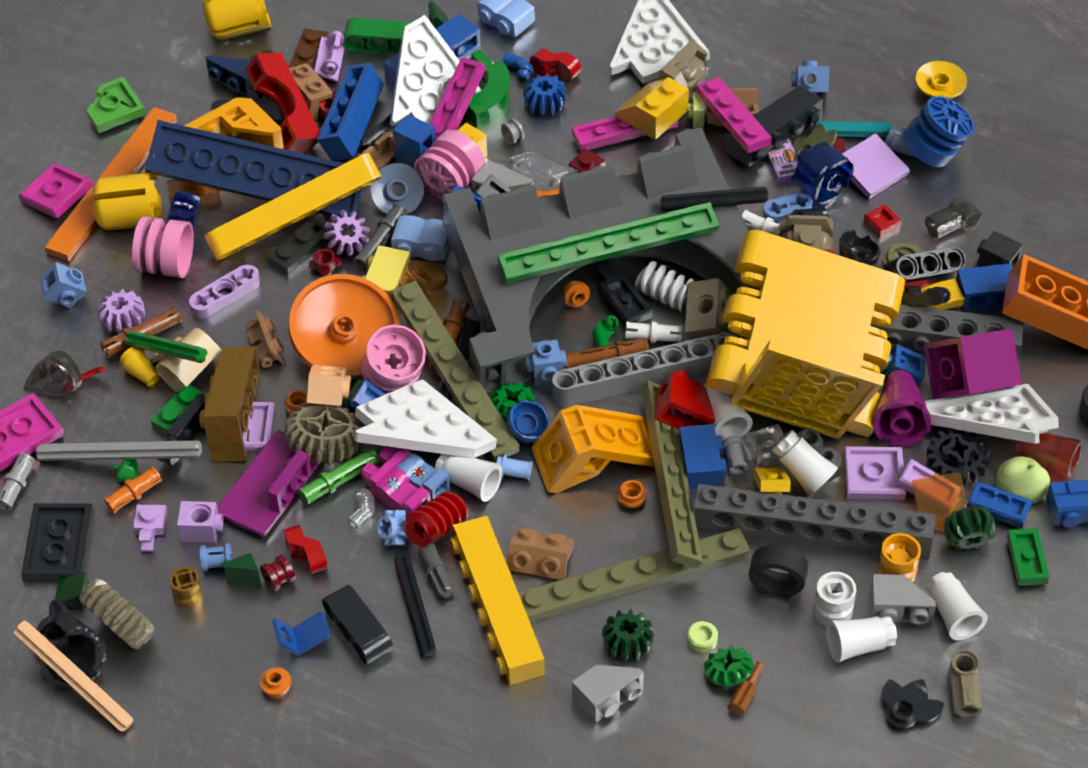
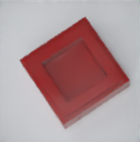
M886 204L865 214L863 222L879 237L899 228L902 222Z

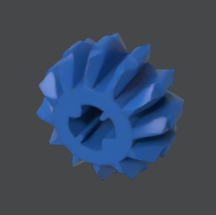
M548 73L545 77L537 74L535 79H528V83L523 89L524 103L526 108L532 111V114L540 112L542 116L545 113L553 116L555 111L562 110L567 100L564 82L559 81L558 76L550 78Z

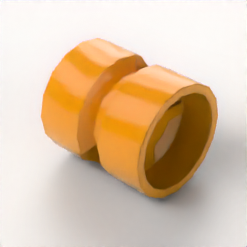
M904 533L888 536L882 544L878 574L904 575L911 582H914L921 553L919 542L914 537Z

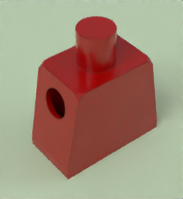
M674 371L658 388L656 392L655 420L678 430L680 427L707 425L715 422L713 408L706 387L689 379L686 371Z

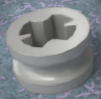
M513 118L508 123L501 124L502 135L510 145H514L517 140L521 141L525 138L524 130L516 119Z

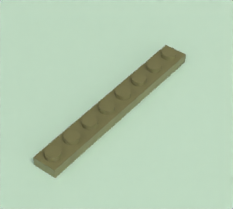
M414 281L391 290V298L410 329L415 331L423 340L428 358L461 411L497 439L496 448L487 452L491 460L496 462L498 456H511L518 453V442L511 434L506 423L418 283Z
M647 380L641 386L671 561L697 569L702 564L703 559L679 431L654 419L656 392L661 385Z
M737 528L699 539L703 562L697 569L671 561L670 549H665L518 592L529 621L534 622L750 558L751 550L741 529Z

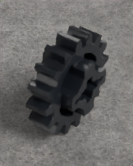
M949 428L947 435L939 431L938 438H931L930 445L927 446L926 465L932 466L931 471L941 474L943 478L951 479L950 482L955 484L956 481H961L962 485L966 486L968 479L976 483L978 476L984 477L990 462L989 447H984V439H975L976 433L972 432L970 435H966L963 430L955 433L954 429Z

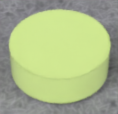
M705 621L692 624L687 633L688 645L691 649L700 653L713 650L718 642L716 627Z

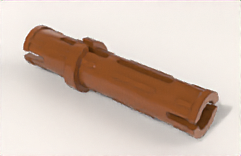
M460 298L454 299L449 315L442 322L454 342H456L458 335L464 328L463 322L470 308L468 302L462 308L465 300ZM429 361L428 368L432 370L434 366Z
M172 307L166 312L130 329L126 327L122 329L120 334L101 341V349L103 352L107 351L105 356L110 358L127 348H131L124 341L128 331L132 330L154 336L182 323L180 313L175 314L178 310Z
M644 337L626 342L618 340L615 341V344L565 353L567 359L566 369L649 350L647 339Z

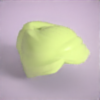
M1022 456L1013 457L1000 465L994 484L998 489L1037 503L1046 496L1050 476L1035 460Z

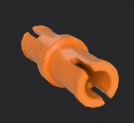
M150 466L149 469L134 479L124 481L122 487L109 496L104 497L103 500L108 509L115 514L131 501L141 499V494L156 484L161 483V476L153 466Z

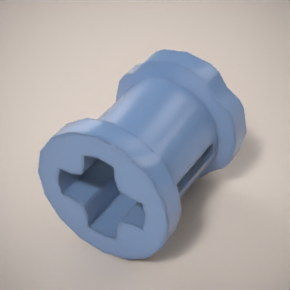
M226 543L222 547L210 548L200 545L202 572H207L210 568H222L224 562L233 559L231 543Z

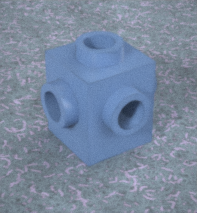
M802 61V66H796V71L791 72V87L797 88L802 86L817 95V92H829V66H818V61ZM809 74L813 77L811 84L806 81V77Z
M55 262L39 278L43 298L70 309L87 292L83 273L76 268H71Z
M557 340L532 343L535 354L525 357L527 372H532L535 386L552 384L553 375L557 371L562 370V367H567L565 350L560 351Z

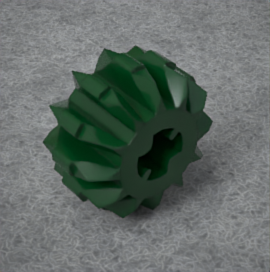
M972 505L969 508L962 507L959 511L951 512V516L945 518L944 533L950 546H954L957 550L964 548L968 551L970 548H978L980 545L988 544V540H992L995 537L996 524L990 510H986L985 506L975 507V505Z
M631 608L628 614H623L618 609L616 617L608 616L606 625L602 629L605 650H611L613 658L623 655L622 657L625 662L629 656H633L638 661L641 653L648 654L650 645L654 642L651 620H645L643 612L634 615Z

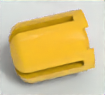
M203 0L202 8L210 34L217 40L225 41L271 27L264 0Z
M138 173L102 177L95 181L92 188V200L95 202L92 204L98 225L108 231L136 228L138 221L143 216L152 217L153 220L163 217L161 194H159L158 188H155L154 180H158L157 175Z

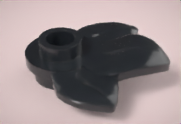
M889 679L882 689V699L888 706L887 718L895 727L909 728L916 722H931L943 710V702L928 699V691L924 679L915 680L903 687L894 680ZM898 713H904L907 716H900Z

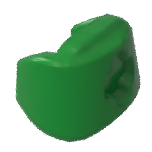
M124 459L121 466L114 464L113 469L118 471L116 480L124 482L127 479L132 480L139 475L137 460Z

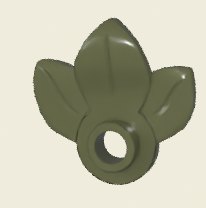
M818 123L807 138H795L793 149L801 167L810 168L819 162L821 155L827 152L836 141V130L828 132L821 123Z

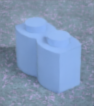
M480 0L477 3L480 20L485 24L497 27L502 34L510 37H516L535 22L534 7L525 0Z
M410 215L399 216L391 239L392 248L410 251V258L419 256L427 261L445 260L450 246L443 226V220H424Z

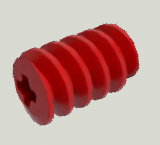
M442 492L407 515L404 522L405 533L414 545L427 547L428 544L436 542L452 531L453 525L467 520V506L457 494Z

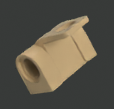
M192 328L184 338L176 337L173 340L205 348L208 352L205 356V362L197 363L160 353H155L150 358L151 364L162 359L157 364L156 370L175 393L187 387L221 352L219 346L201 329Z

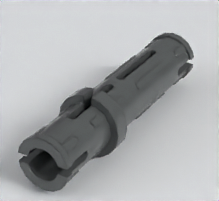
M395 203L387 216L381 218L378 222V228L353 260L357 268L362 271H368L370 256L375 255L378 245L385 246L393 236L399 216L408 215V209L403 204Z

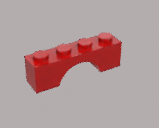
M282 52L256 53L245 70L254 90L270 96L282 110L284 121L279 127H281L284 149L298 153L311 152L318 143L317 138L320 131Z

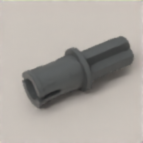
M432 543L428 544L427 547H420L418 555L426 568L425 576L432 581L438 596L444 599L454 594L455 588L447 573V564L442 562L435 544Z

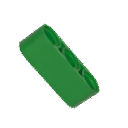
M351 18L346 22L342 45L346 49L355 52L396 55L400 52L402 31L410 22Z

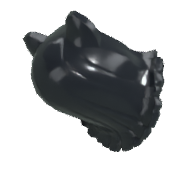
M52 600L49 605V616L45 617L38 624L36 630L93 681L95 677L101 674L100 669L105 668L106 665L104 662L107 659L105 642L102 641V637L91 630L83 621L70 614L64 604ZM42 661L43 668L40 674L45 683L57 686L62 685L64 688L73 689Z

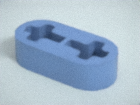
M795 193L769 200L764 205L763 218L767 219L770 217L774 219L775 223L779 224L780 219L791 214L795 209H811L813 204L812 198L805 193Z

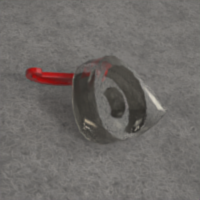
M53 351L35 365L23 389L49 397H67L80 387L84 379L104 372L105 367L99 366L81 374L75 361L66 352Z

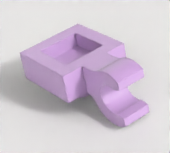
M137 505L133 529L135 535H139V542H142L141 552H153L155 535H164L168 514L166 505Z

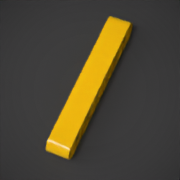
M370 153L363 154L204 235V238L216 261L224 259L379 180L382 176Z

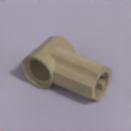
M959 650L954 653L947 676L951 683L954 714H958L960 717H972L982 712L978 678L979 659L969 650ZM958 667H964L969 671H961L958 669Z

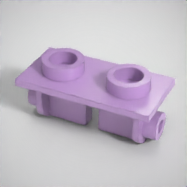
M334 31L328 38L321 37L314 68L317 75L334 82L338 81L345 48L342 45L344 37L341 32Z

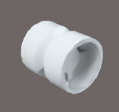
M829 572L819 578L816 587L814 615L822 625L827 626L829 620H851L856 597V584L850 576L842 572Z

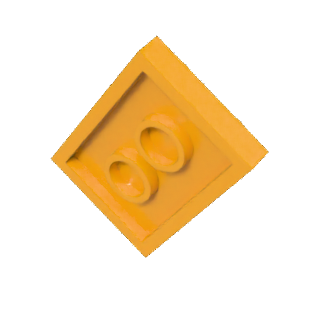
M235 98L184 125L284 149L281 127L249 98Z
M574 405L561 410L531 447L547 492L559 493L599 475L611 460L655 467L645 416L581 405Z

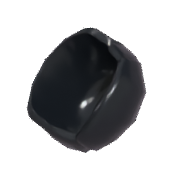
M855 230L844 232L839 240L840 256L870 266L877 263L881 250L879 244L871 240L870 235L860 238Z

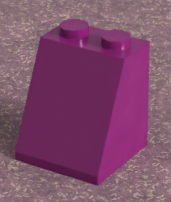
M1012 329L924 344L933 399L1022 385Z

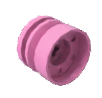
M446 130L416 160L414 169L420 175L424 188L433 196L443 200L444 194L450 193L457 185L466 189L468 184L471 183V179L485 164V159L480 148L467 135L456 130Z
M141 217L133 238L132 263L134 270L138 273H146L148 271L149 274L154 275L161 268L164 276L184 278L188 273L193 254L194 233L191 223L169 220L165 226L162 218H155L153 220L152 217Z
M389 325L380 328L373 333L367 343L361 367L363 380L366 379L385 394L417 382L425 362L426 350L423 340L415 331L406 326Z

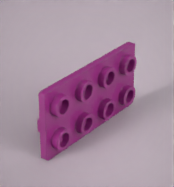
M277 430L218 505V514H223V519L262 537L266 536L297 495V490L303 487L319 466L317 461H310L309 454L298 450L297 453L290 452L289 446L286 445L285 433Z

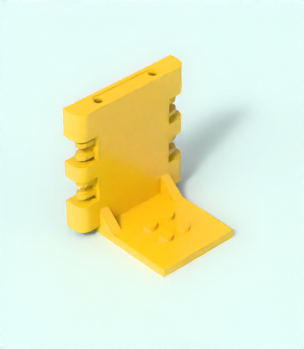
M747 231L741 241L734 272L741 274L740 279L743 283L756 287L758 290L748 287L738 288L737 293L731 295L727 300L722 317L723 322L729 323L728 328L731 332L747 338L745 340L733 336L725 337V344L719 345L713 353L705 387L731 394L730 405L804 429H814L826 436L840 439L844 432L848 431L868 438L873 433V417L876 414L875 411L880 399L878 391L883 386L885 375L880 374V371L883 372L887 367L891 351V343L887 341V333L870 326V324L887 327L898 317L905 279L898 274L764 231Z

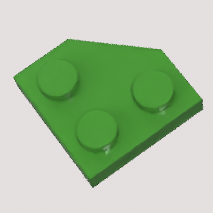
M124 76L100 85L96 92L97 97L94 103H90L87 109L88 118L98 133L146 115L145 107Z

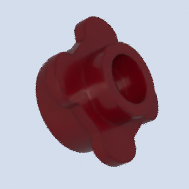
M329 249L316 251L313 260L309 261V268L318 270L322 276L331 275L332 270L341 265V259L335 257L334 252Z

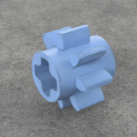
M385 510V516L381 517L377 523L378 536L385 539V545H405V539H408L404 529L406 511Z

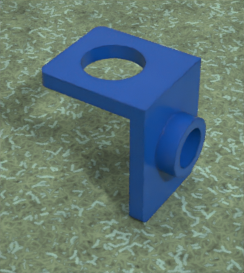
M321 611L293 628L277 618L272 620L278 644L296 656H300L328 639L331 635L325 614ZM282 631L286 634L288 641L284 638Z

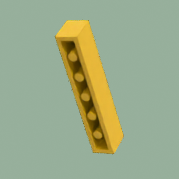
M488 516L453 525L454 537L450 538L451 548L454 555H460V571L462 577L468 578L470 581L468 591L472 602L477 601L480 607L477 609L481 626L487 625L489 631L486 633L487 641L491 651H497L496 663L500 675H506L509 685L544 676V656Z

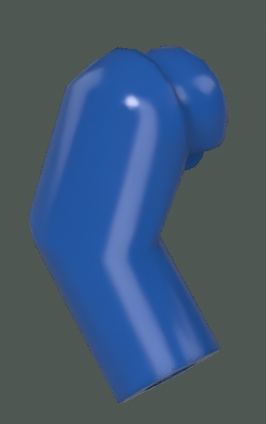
M509 53L504 54L502 61L506 66L518 69L516 75L519 78L525 80L530 78L533 66L524 57Z

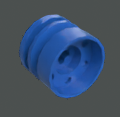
M933 96L927 101L925 107L919 111V115L906 127L903 137L910 152L919 160L931 166L943 167L951 161L959 148L971 137L975 126L971 116L960 104L950 98Z

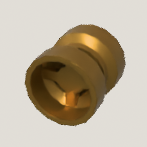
M187 566L174 570L169 581L176 605L182 608H192L198 605L203 597L198 572L194 568Z

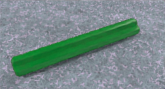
M132 330L126 333L127 337L124 339L126 345L197 363L205 362V356L208 354L205 348Z

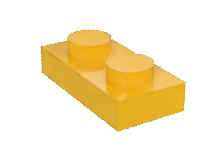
M754 467V480L760 492L781 495L782 492H790V479L783 467Z

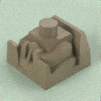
M691 39L661 69L658 80L669 77L689 89V101L693 96V92H696V85L703 83V79L706 76L704 62L707 59L708 52Z
M787 215L779 221L778 236L820 250H831L833 248V220L828 216Z

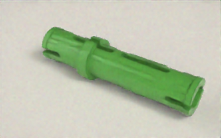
M369 447L366 451L328 473H320L316 480L297 490L300 499L305 505H309L326 493L329 495L334 493L338 486L361 474L362 468L368 463L379 464L380 461L376 451Z

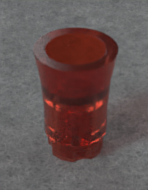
M1046 432L1039 434V443L1037 444L1017 441L1015 453L1031 458L1039 464L1070 478L1079 462L1083 440Z

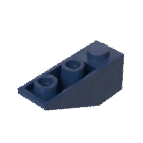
M209 55L205 57L208 76L213 80L227 85L232 90L238 91L250 99H272L270 96L254 90L245 70L252 59Z

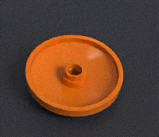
M333 274L311 282L298 294L290 311L288 332L293 349L308 367L312 368V365L347 367L346 375L351 376V380L363 378L361 373L362 360L367 343L373 333L384 326L400 325V318L391 298L375 283L355 275Z

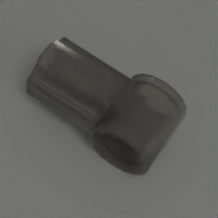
M959 195L950 201L947 208L925 217V225L932 238H940L961 227L964 230L974 228L980 222L982 213L965 195Z

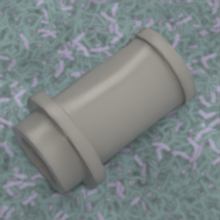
M729 436L723 440L722 452L726 454L729 472L734 475L742 474L745 472L744 470L748 469L742 450L744 442L738 436Z

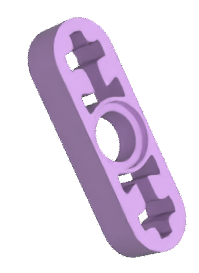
M242 265L194 293L189 299L192 315L199 319L208 318L256 290L260 285L258 269L253 265ZM223 288L232 290L227 295L218 294V291Z

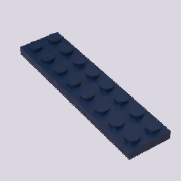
M157 120L145 173L271 201L345 163ZM362 189L317 212L330 216L335 214L340 217V212L345 210L347 217H350L353 211L357 213Z

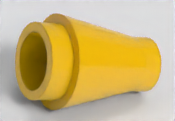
M131 347L120 357L119 362L122 365V370L144 382L148 387L153 386L160 379V375L142 349Z

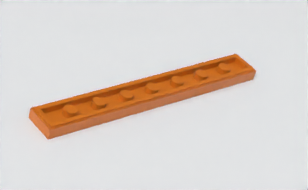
M153 107L98 179L137 174L148 160L157 120L175 124L177 122L176 114ZM92 188L89 189L44 247L46 254L69 262L98 225L93 214L92 204L95 201L92 200Z

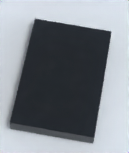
M92 503L33 504L21 573L23 582H59V579L84 572L94 510Z

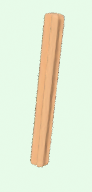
M28 621L18 624L14 630V635L120 732H124L131 726L134 721L133 717Z

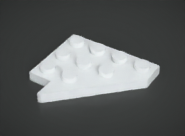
M638 0L610 64V74L614 75L631 68L641 83L644 84L658 79L661 69L691 39L708 52L706 60L709 59L710 51L669 0Z
M425 15L405 26L402 31L390 119L392 127L404 120L408 115L430 124L459 63L458 58ZM479 86L477 87L474 94L481 91Z
M423 379L356 407L355 416L366 425L355 430L354 440L356 442L469 458L478 457L496 448L497 439Z
M1029 384L924 401L931 416V425L1033 444L1039 443V434L1046 433L1050 429L1059 428L1057 415Z

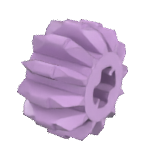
M342 210L340 217L332 214L330 217L331 222L325 223L324 228L328 232L324 233L323 238L332 240L327 246L329 249H333L335 246L338 247L337 255H341L342 251L346 250L347 256H352L353 249L360 253L363 249L361 244H366L369 240L365 236L370 231L369 227H361L365 219L362 217L356 220L357 213L355 211L351 213L350 217H347L346 211ZM348 230L351 231V235H350V236H349V235L343 236V235L341 234L342 231H345V232H347Z
M123 288L120 293L111 291L110 297L102 296L101 304L98 305L97 311L100 324L108 330L109 334L115 331L120 334L122 329L126 327L130 329L145 320L143 301L141 297L136 296L134 291L126 293Z

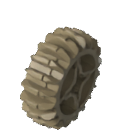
M306 403L304 407H296L294 412H290L284 429L286 445L289 446L290 452L297 453L298 450L309 454V460L317 461L318 465L321 462H327L331 465L332 461L342 463L343 459H351L352 454H357L360 442L354 440L355 430L362 428L361 421L357 420L354 413H350L349 408L342 409L338 405H311Z
M95 578L83 589L84 591L79 596L80 602L131 648L139 649L151 638L150 636L155 631L154 625L104 580Z

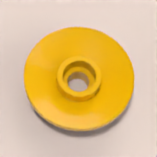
M929 62L921 66L916 73L915 81L917 87L929 97L943 96L951 99L962 94L967 86L965 72L950 62Z

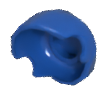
M522 400L509 410L506 425L518 442L525 444L534 443L549 426V417L545 408L537 402Z

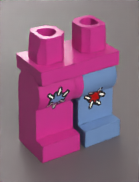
M386 446L379 454V461L384 464L381 468L368 463L361 470V479L370 486V495L375 499H379L393 511L405 510V517L442 492L450 491V473L442 468L436 470L425 463L421 457L411 453L410 449L401 448L398 450L394 447Z

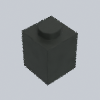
M993 231L989 238H984L978 246L977 253L979 254L977 266L1012 264L1014 267L1020 259L1023 244Z

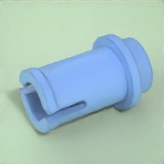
M504 455V457L498 456L497 463L502 466V478L506 475L530 480L533 462L507 458L508 455Z

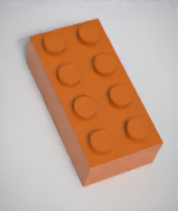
M1023 254L1008 274L1002 313L1088 350V281Z

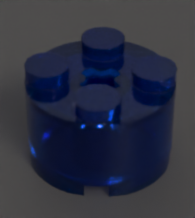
M823 141L813 146L810 150L805 148L799 153L797 157L799 163L791 177V182L819 204H828L839 196L837 191L841 186L847 187L852 178L854 166L846 156Z

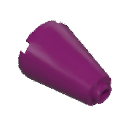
M903 370L891 372L885 380L875 411L876 414L873 417V429L880 440L883 438L890 441V445L895 447H908L923 440L922 437L927 432L929 433L931 430V416L913 376Z

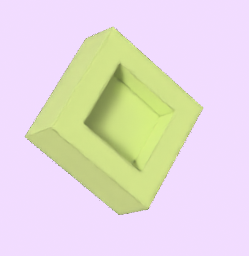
M693 92L692 103H688L687 116L688 119L693 120V129L699 127L704 129V101L696 92Z

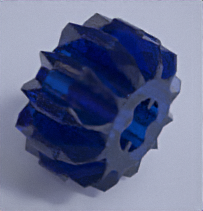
M186 191L185 193L176 192L168 211L167 223L169 220L187 221L191 223L194 232L200 211V197Z

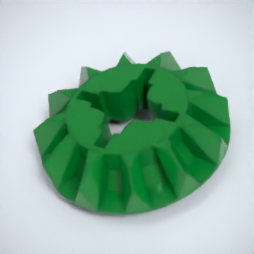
M511 381L507 385L499 384L496 390L491 391L490 399L503 419H507L509 410L522 400L535 402V396L532 393L531 387H524L522 381L519 384H513ZM507 396L517 397V402L513 400L507 401Z
M732 645L726 650L719 647L717 653H709L708 660L704 662L706 677L712 683L720 686H732L743 682L751 675L754 667L751 654L746 653L743 647L735 649ZM727 661H733L727 668V671H725L724 665L727 664Z

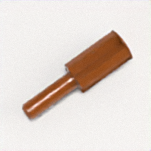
M757 661L748 679L739 684L727 706L732 714L736 716H743L756 693L755 684L765 667L762 661Z

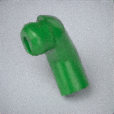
M607 316L594 327L592 335L596 347L609 345L608 339L616 332V328L619 326V321L615 316Z

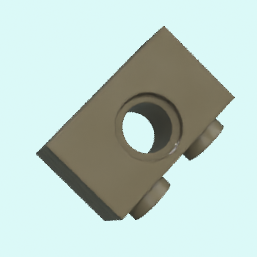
M719 278L688 283L685 333L691 340L727 332V329H729V323L723 322L722 317L726 302L731 296V291Z

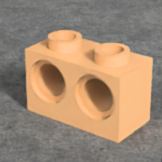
M312 365L308 379L307 403L341 406L343 398H348L351 387V376L346 375L347 367Z

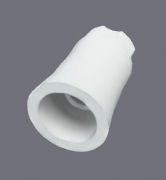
M706 387L715 416L713 424L716 435H721L722 441L729 436L741 438L746 435L753 423L750 415L744 409L730 405L731 394Z
M793 430L789 431L772 449L780 457L779 460L798 480L808 496L816 492L838 469L837 466L820 455L802 437L799 438Z
M441 454L435 465L436 470L442 468L450 473V483L472 493L483 502L489 501L494 496L502 479L501 464L477 458Z
M941 572L932 577L930 583L927 584V590L931 594V598L936 601V607L945 622L950 637L954 640H964L982 630L987 623L988 616L970 597L960 581L951 572Z
M876 616L856 620H829L826 626V638L833 660L839 663L854 656L884 650L885 647L896 645L897 631L892 618L889 616L882 618Z

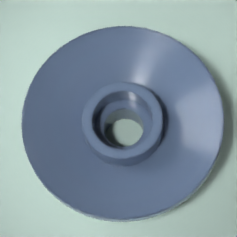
M402 163L389 164L379 170L382 177L371 184V196L375 205L385 214L389 213L395 203L403 204L408 209V214L413 212L420 205L424 195L423 181L418 172ZM397 186L403 189V193L399 196L393 194V189Z

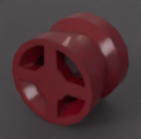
M283 555L275 557V561L271 564L265 563L260 566L261 575L273 592L280 590L282 584L292 583L296 580L292 566Z

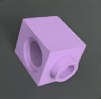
M181 501L177 522L180 541L187 543H216L217 533L223 530V514H218L216 502Z

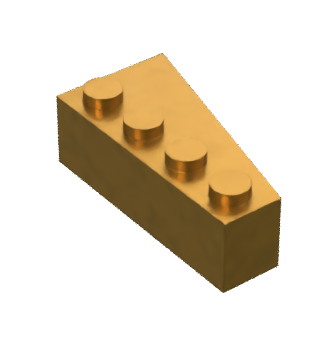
M255 346L222 347L219 359L215 360V374L210 377V392L205 394V409L200 412V426L205 428L212 462L246 461L247 451L244 446L243 432H247V441H249L248 415H250V418L253 417V397H256L260 370Z

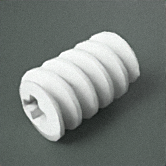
M652 261L638 275L635 288L637 291L641 290L644 295H651L654 300L660 299L662 304H669L671 308H679L681 313H686L688 283L694 282V280L689 279L684 284L685 275L680 274L675 280L676 272L674 270H670L665 275L666 266L662 265L656 271L657 262Z

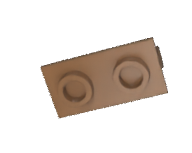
M383 132L381 137L374 142L373 146L368 147L363 153L356 155L355 158L370 153L377 169L383 168L395 157L393 132Z
M256 310L258 319L250 320L247 323L246 332L251 344L256 347L259 365L267 368L277 359L284 365L285 361L282 356L284 347L280 340L275 337L274 332L277 331L274 322L270 317L265 318Z

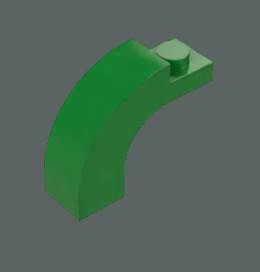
M477 50L471 53V58L474 61L482 62L487 67L480 80L485 87L473 95L464 118L471 126L483 131L496 124L508 110L510 104V75L503 61L494 64L490 57H486L481 50Z

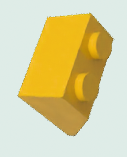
M669 77L648 83L615 112V116L656 140L688 111L689 89Z

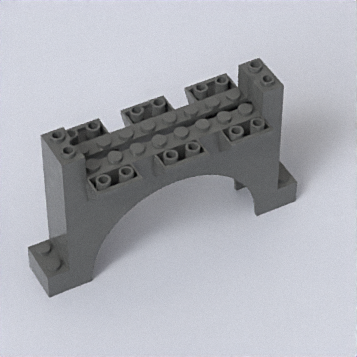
M701 127L685 129L680 133H676L674 146L668 150L656 153L649 152L638 157L637 172L634 174L616 177L613 164L596 166L591 170L581 173H570L560 178L559 193L555 195H544L538 198L534 185L517 187L509 192L495 193L482 198L481 212H479L470 188L457 189L444 194L443 226L484 329V332L470 338L469 366L486 393L496 390L499 384L507 385L509 381L513 384H519L521 381L526 382L533 379L532 373L527 372L525 357L535 354L529 326L537 306L549 290L562 278L588 265L584 264L506 284L498 263V255L672 212L661 210L660 198L663 195L729 190ZM737 205L712 207L719 223L718 231L616 256H643L678 264L697 273L706 280L719 278L730 289L731 295L736 294L737 289L740 287L758 290L756 287L743 283L740 279L741 274L734 272L742 238L748 231Z

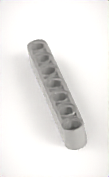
M723 332L557 371L552 378L553 401L558 406L569 407L641 390V386L647 380L661 385L676 370L686 371L689 378L706 375L709 373L713 353L719 345L725 344V337L737 336L733 333Z

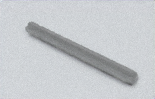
M200 441L40 444L36 448L37 459L40 461L198 458L202 454V444Z

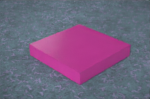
M53 163L18 196L22 203L54 218H59L93 187L91 179Z

